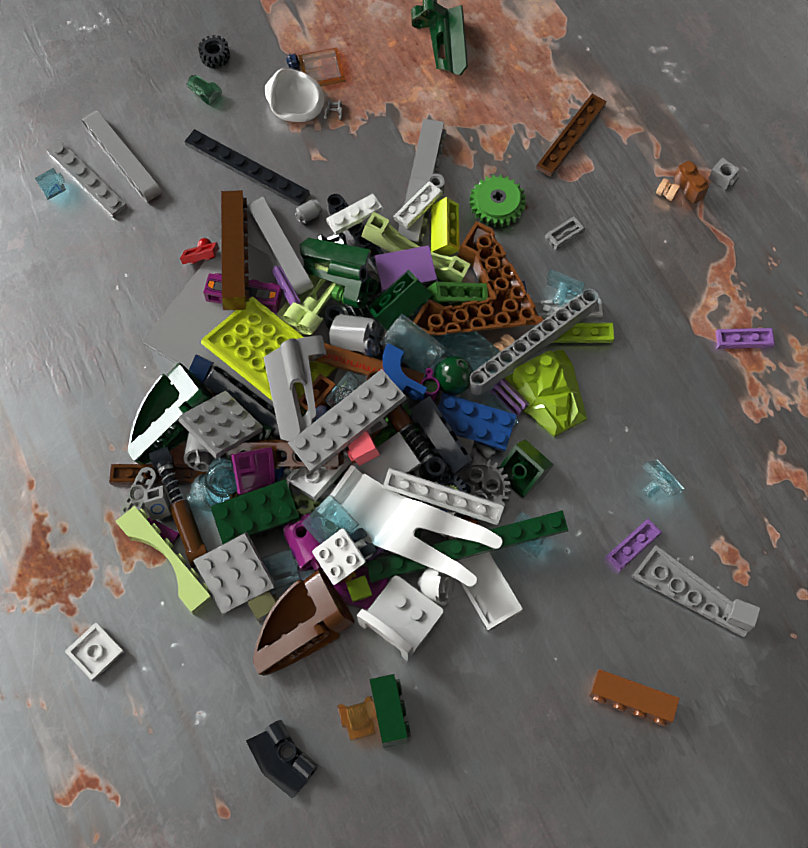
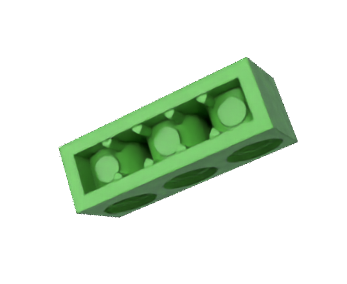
M435 282L427 288L432 294L429 299L442 306L452 305V307H455L465 302L475 300L480 302L488 298L487 283Z

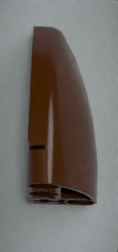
M321 570L316 571L304 579V581L300 579L291 585L274 604L266 617L253 654V664L259 675H270L313 654L340 637L339 633L355 623L346 603Z

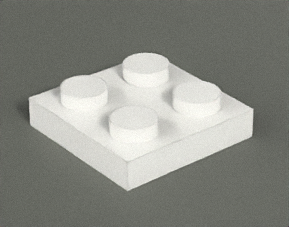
M94 623L65 653L94 682L124 651L97 623Z

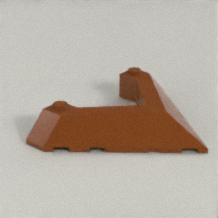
M476 221L461 244L457 257L470 263V266L474 268L479 283H487V300L480 302L475 300L462 303L460 306L452 307L450 305L444 307L429 299L421 308L410 328L426 336L537 325L543 321V318L535 310L534 302L525 291V286L512 263H509L506 258V252L502 245L497 242L493 229Z

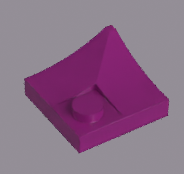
M272 447L231 454L238 494L252 492L274 484Z

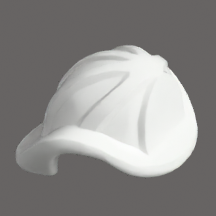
M281 68L265 85V95L271 110L280 119L290 122L310 121L320 114L324 106L325 97L323 89L314 78L303 72Z

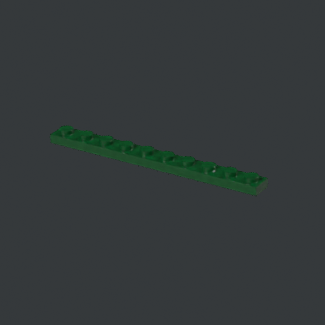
M561 510L489 529L502 539V546L498 549L460 538L429 546L452 560L458 561L568 532L564 512ZM399 554L367 562L372 583L429 568Z

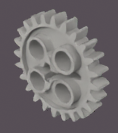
M473 458L474 463L455 475L463 479L464 482L465 480L471 482V484L466 482L471 490L469 494L502 504L504 509L506 508L503 501L509 502V497L506 495L511 494V490L508 489L511 484L509 481H506L509 479L508 474L503 475L504 469L498 470V463L491 466L490 459L485 464L483 458L480 459L479 463ZM476 473L482 475L480 479H473L472 476ZM491 484L498 486L495 490L488 489V486ZM475 487L478 488V489H480V488L482 487L483 491L478 490V491L476 492Z

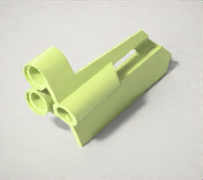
M315 263V269L328 271L329 265ZM307 274L314 288L298 296L301 301L300 305L293 302L290 306L288 301H286L277 315L299 334L312 335L323 321V318H320L318 314L331 297L333 288L337 283L332 282L318 300L316 292L325 282V279Z

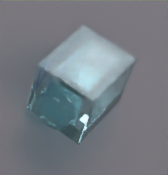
M54 168L35 177L39 188L47 200L66 190L63 184L66 182L61 173L57 174Z

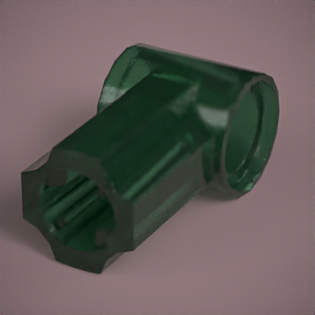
M191 75L188 78L187 88L198 94L207 105H211L222 94L221 88L214 82L208 83L197 75Z

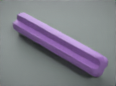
M275 266L272 273L277 283L281 285V290L290 306L293 302L300 305L301 301L282 267Z

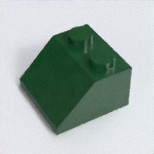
M525 439L515 444L498 467V470L504 469L503 475L508 474L509 478L506 481H509L511 487L524 498L544 479L554 464Z

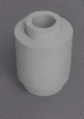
M316 199L310 200L296 208L295 216L299 222L305 224L320 216L323 210Z

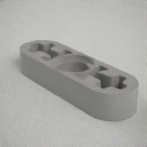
M145 467L139 471L120 509L121 516L126 513V509H131L133 504L129 503L130 500L140 503L139 506L134 505L138 510L143 509L145 505L144 496L142 499L137 500L134 498V492L137 489L145 491L154 487L158 477L155 470ZM150 471L152 479H148L146 481L145 485L148 486V488L146 489L142 485L138 484L139 482L144 483L145 477H143V475L145 473L148 474Z

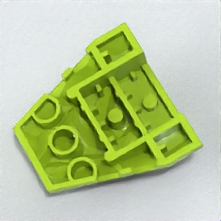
M549 350L516 367L512 374L505 377L529 403L523 412L526 415H531L536 420V423L553 437L587 420L574 366L564 350H556L554 352ZM502 385L501 387H502V388L514 399V401L521 407L522 405H521V404L505 389V387Z

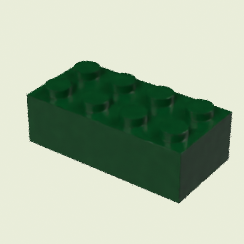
M286 479L210 506L222 544L246 532L249 537L299 520L302 517L290 481Z

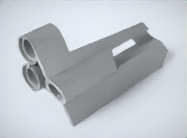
M322 336L286 340L281 344L280 348L263 357L280 438L282 440L291 441L309 427L316 418L309 361L314 362L315 359L326 355ZM295 382H301L305 390L308 411L303 417L301 415Z

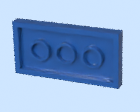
M442 393L438 409L456 436L474 440L476 444L503 452L506 451L516 414Z

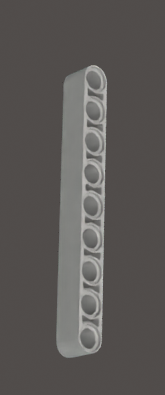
M594 289L584 290L476 369L470 375V392L475 395L483 394L513 372L516 367L525 363L596 309L599 298L597 291Z

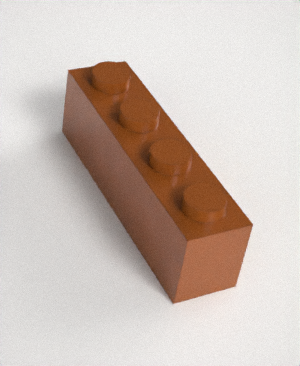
M600 669L595 674L589 693L593 701L599 704H605L606 702L612 704L616 710L634 712L633 715L638 718H651L655 724L660 726L673 723L680 699L679 697Z

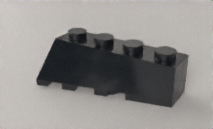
M430 396L410 409L413 413L410 417L416 425L420 423L424 429L421 431L426 441H432L434 444L432 450L437 457L441 456L443 458L445 470L448 474L452 472L455 476L474 463Z

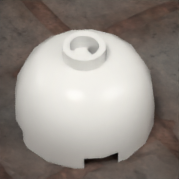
M429 567L419 577L418 586L423 595L434 603L445 606L449 602L446 600L448 593H453L454 578Z

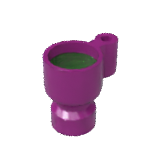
M427 368L421 385L427 387L425 399L430 396L434 402L439 394L440 385L438 380L433 377V370Z

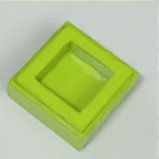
M365 575L346 582L353 603L372 596Z

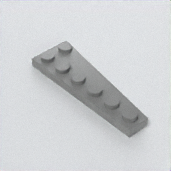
M656 545L631 576L635 580L742 637L748 633L747 630L726 622L727 615H725L727 605L732 603L731 600Z

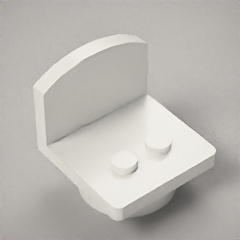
M394 576L368 611L362 609L358 613L357 619L358 624L364 629L367 626L398 648L401 651V657L408 661L441 618L443 609L402 578Z

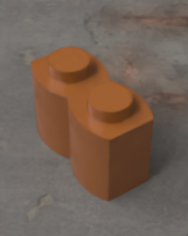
M687 161L678 166L674 180L676 184L680 185V189L684 190L686 198L693 204L704 199L709 184L705 177L699 174L696 165L691 161Z

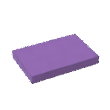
M429 245L375 255L382 292L390 287L408 269L422 284L437 282Z

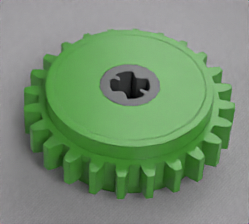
M492 175V178L486 176L485 181L480 179L479 184H475L474 189L471 190L469 199L470 207L472 208L471 212L475 213L476 219L480 217L481 223L487 222V226L493 224V227H496V225L503 227V224L509 226L510 221L515 223L516 218H521V213H524L526 194H523L524 189H520V184H515V180H509L508 176L506 178H503L502 175H499V177Z

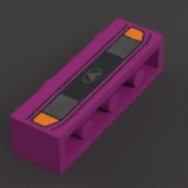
M208 274L203 291L206 301L222 304V274ZM255 279L249 280V287L246 288V290H249V298L253 296L270 311L278 313L282 298L281 285L273 282L263 283Z

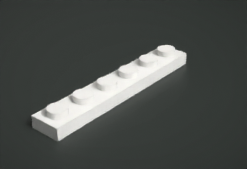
M392 468L388 469L383 484L385 489L498 525L504 509L502 504Z

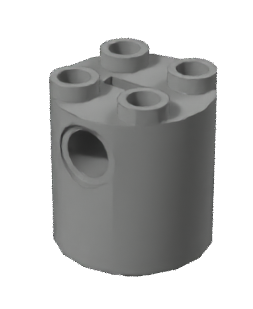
M342 314L336 316L329 329L331 345L370 357L373 355L377 356L380 352L379 345L381 338L384 336V327L380 326L378 320Z
M189 432L184 455L185 463L189 467L202 472H212L220 469L223 465L225 454L215 458Z

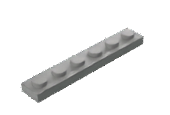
M61 140L47 149L48 154L113 218L127 208L126 204Z

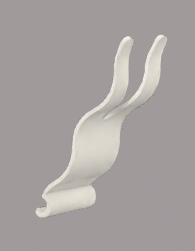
M353 465L350 466L318 511L325 518L350 533L363 528L367 533V537L363 539L364 541L449 575L468 587H472L477 583L476 576L458 562L414 536L415 531L419 528L427 529L440 534L478 542L493 549H498L502 546L501 537L492 531L433 506L385 489L381 483L365 473H361Z

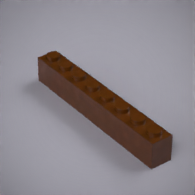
M243 190L221 191L223 310L246 309V302L250 301L249 290H246L249 287V276H245V274H249L248 262L245 263V260H249L248 249H245V247H248V236H245V234H248V224L244 223V221H248L247 210H244V208H247V197L243 198Z

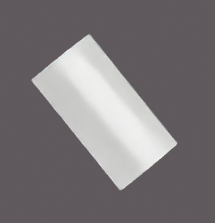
M490 552L456 561L477 578V583L472 587H468L462 582L460 583L488 630L524 612Z

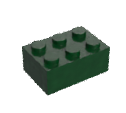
M408 269L368 306V309L378 322L391 333L396 331L406 318L412 317L417 308L425 305L432 294Z
M395 674L369 679L383 748L408 743L411 731L409 722H404L403 716L407 715L405 702L399 699V696L402 695L400 679H395Z

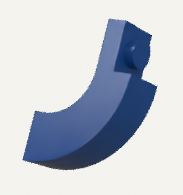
M387 343L383 353V371L404 395L407 393L412 399L423 401L427 396V387L408 378L401 369L405 351Z

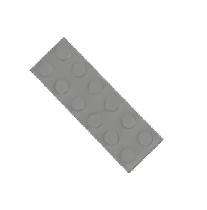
M381 369L288 442V444L313 474L407 398Z

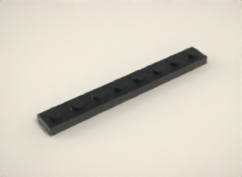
M195 129L184 141L185 145L297 206H301L310 195V191Z

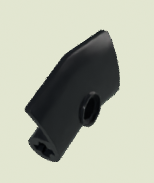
M278 720L265 728L266 731L247 739L246 743L262 774L289 797L294 798L312 777L319 765L295 746L283 721ZM286 748H293L292 756L284 758V750Z

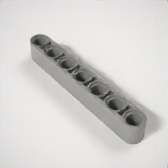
M97 110L82 118V122L90 134L146 202L162 193L155 180Z
M261 197L248 204V208L297 296L314 288L265 199Z

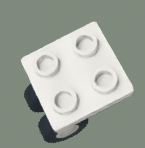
M343 528L312 551L333 585L339 583L365 564L366 560L377 552L373 543L366 544L363 540L367 537V533L363 528H359L350 534Z

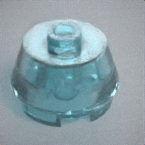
M228 458L214 460L209 465L205 476L206 487L217 497L227 498L229 494L237 491L233 462Z

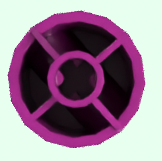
M308 513L301 517V521L286 525L283 528L285 531L284 536L301 571L313 569L315 572L318 570L322 571L323 568L312 551L326 541L329 536L320 518Z

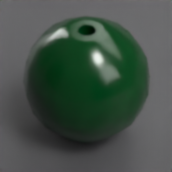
M446 357L437 365L434 376L438 380L439 389L442 392L452 396L459 395L469 389L470 375L473 373V369L470 363L462 357Z

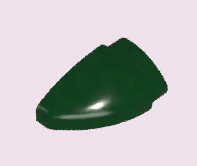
M180 362L167 373V376L165 374L160 375L147 392L136 413L130 433L128 453L133 461L140 465L151 462L149 453L166 446L171 451L187 440L189 431L179 422V416L214 397Z

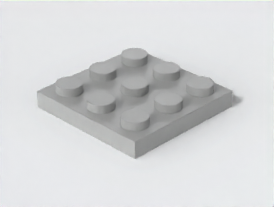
M226 390L179 416V422L215 458L220 457L261 433L263 426Z
M247 532L193 560L222 614L276 586Z

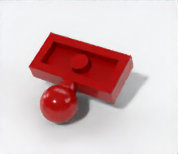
M201 238L198 241V247L185 250L180 260L182 264H195L203 259L211 260L220 249L217 242L211 243L208 238Z

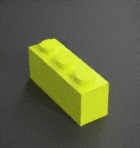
M446 197L431 205V252L450 256L460 249L459 204Z

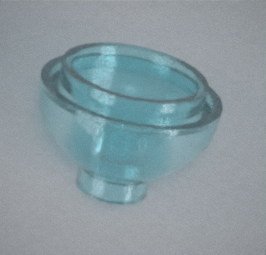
M201 474L194 479L190 493L187 494V501L192 508L198 507L203 511L212 512L210 506L223 502V493L218 482L212 476Z

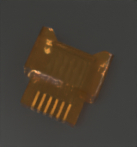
M372 696L366 697L363 703L348 707L343 704L337 705L342 728L347 727L350 741L376 734L373 720H376L377 716Z

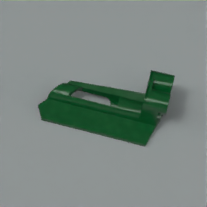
M423 0V6L416 5L411 8L412 26L417 29L429 27L436 69L446 70L461 76L468 68L463 6L459 5L447 9L438 4L437 0ZM442 44L445 45L446 60L441 58L440 45Z
M307 238L299 244L300 254L304 261L303 268L307 274L345 286L343 302L346 306L359 309L366 307L368 303L367 295H374L378 288L377 280L371 278L366 268L371 253L370 249L314 238ZM314 262L329 265L328 271L315 269Z

